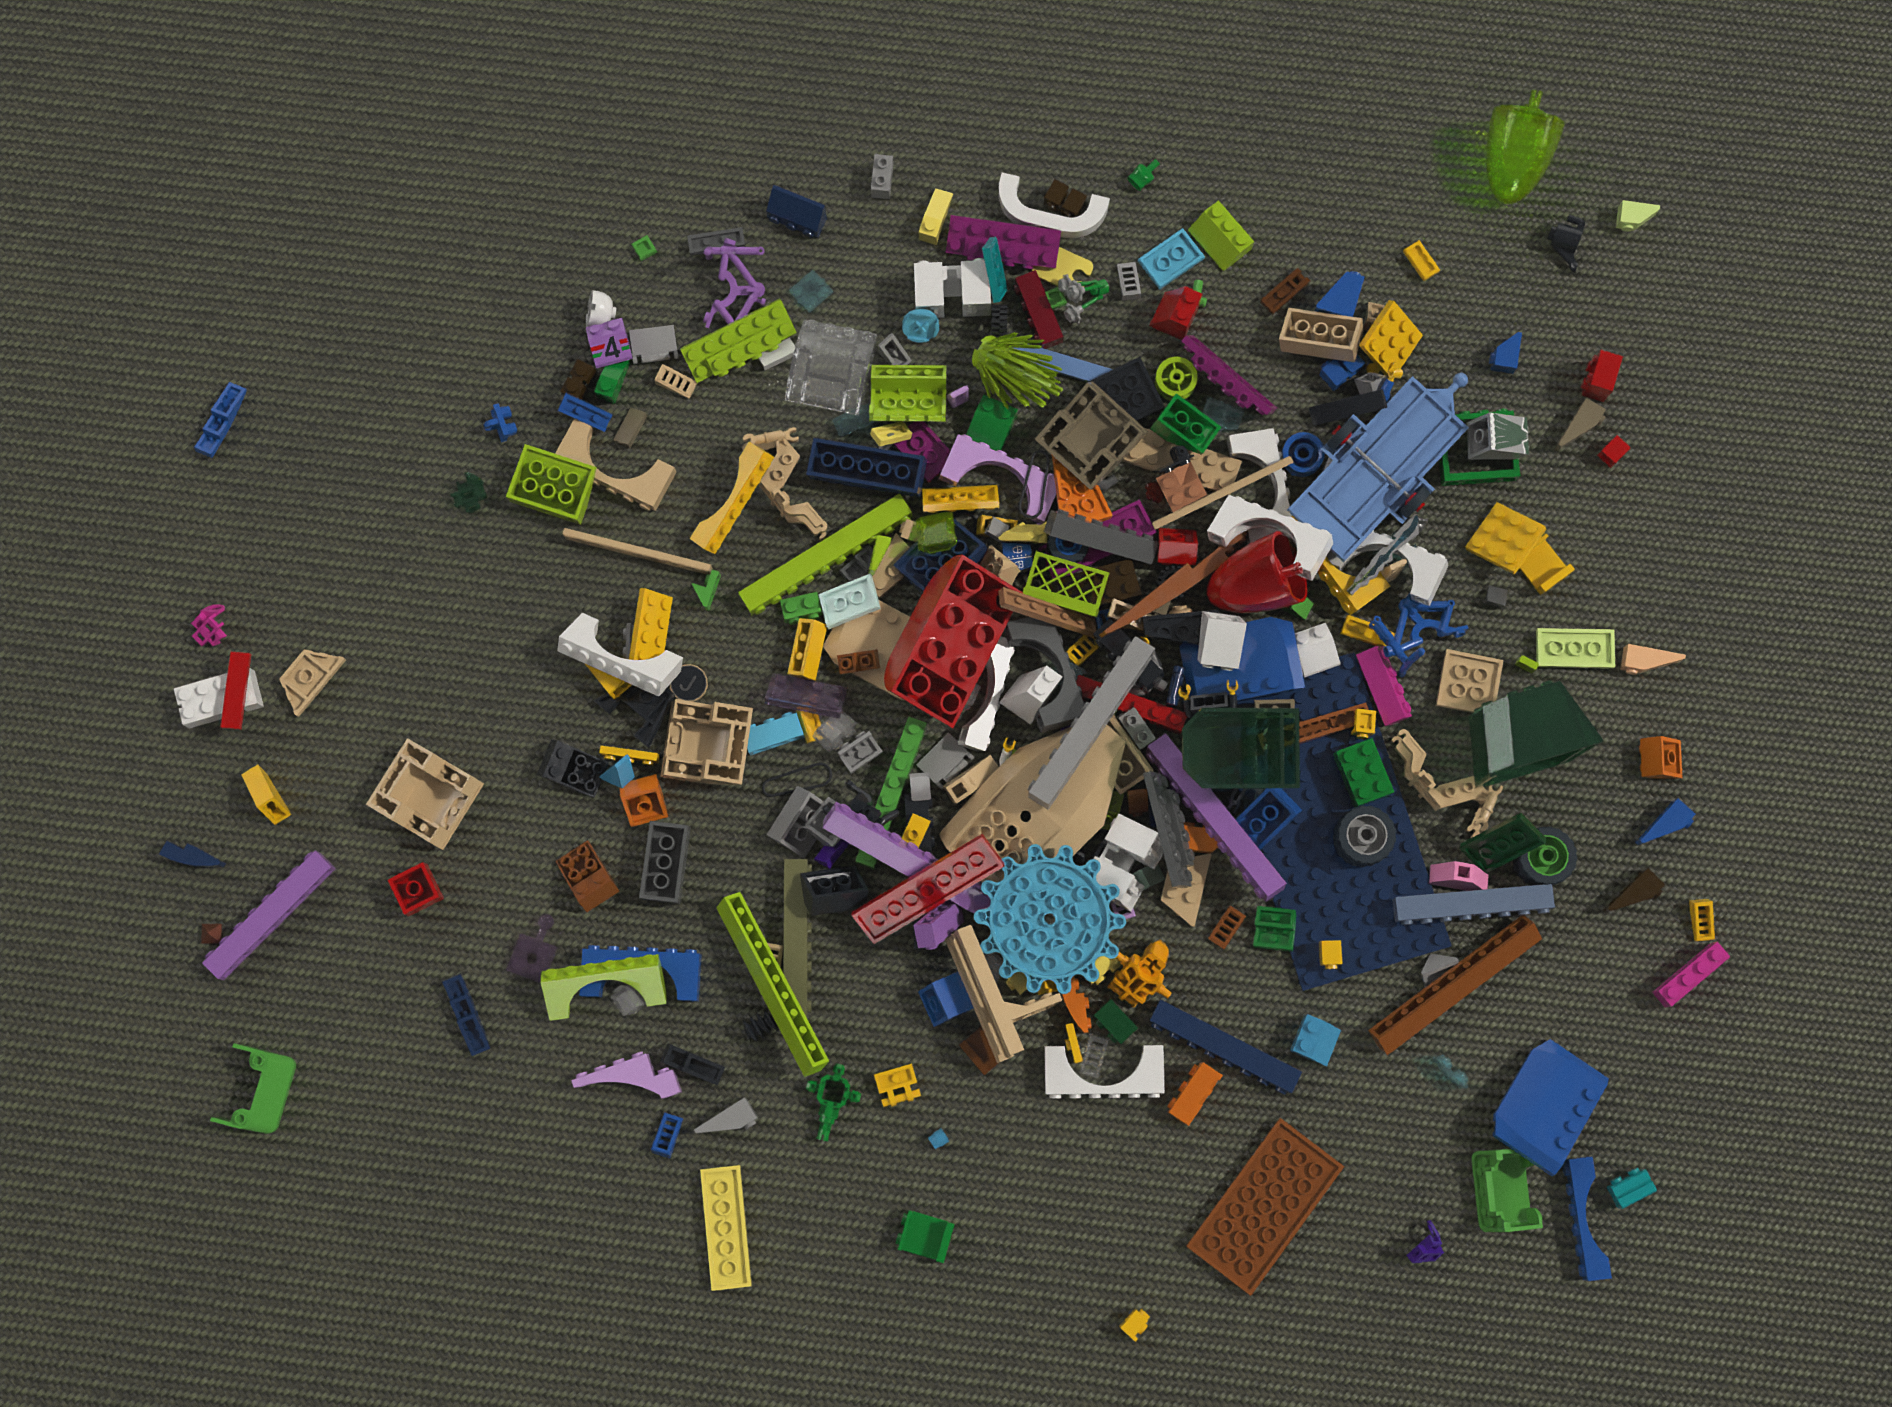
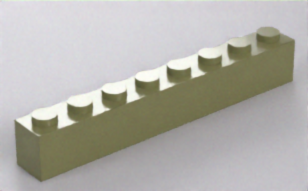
M784 859L783 974L805 1016L808 1017V1012H812V1001H808V993H812V981H808V973H812V961H808V953H812V942H808V934H812V922H808L809 912L804 904L800 873L812 872V864H809L808 859Z

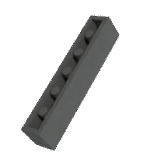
M1058 509L1057 512L1050 510L1044 532L1050 536L1152 564L1159 542L1153 540L1154 536L1143 533L1140 536L1136 534L1137 531L1128 528L1125 531L1119 530L1120 526L1109 523V526H1105L1100 520L1092 518V521H1088L1085 516L1080 514L1070 516L1068 511Z

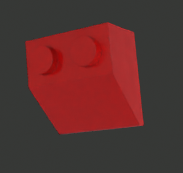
M1158 529V563L1163 565L1180 564L1181 566L1187 563L1190 566L1196 565L1198 549L1196 530Z

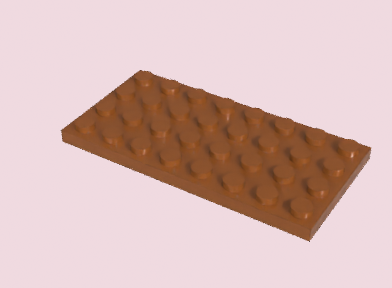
M1279 1118L1187 1243L1186 1247L1251 1296L1345 1166L1283 1119Z

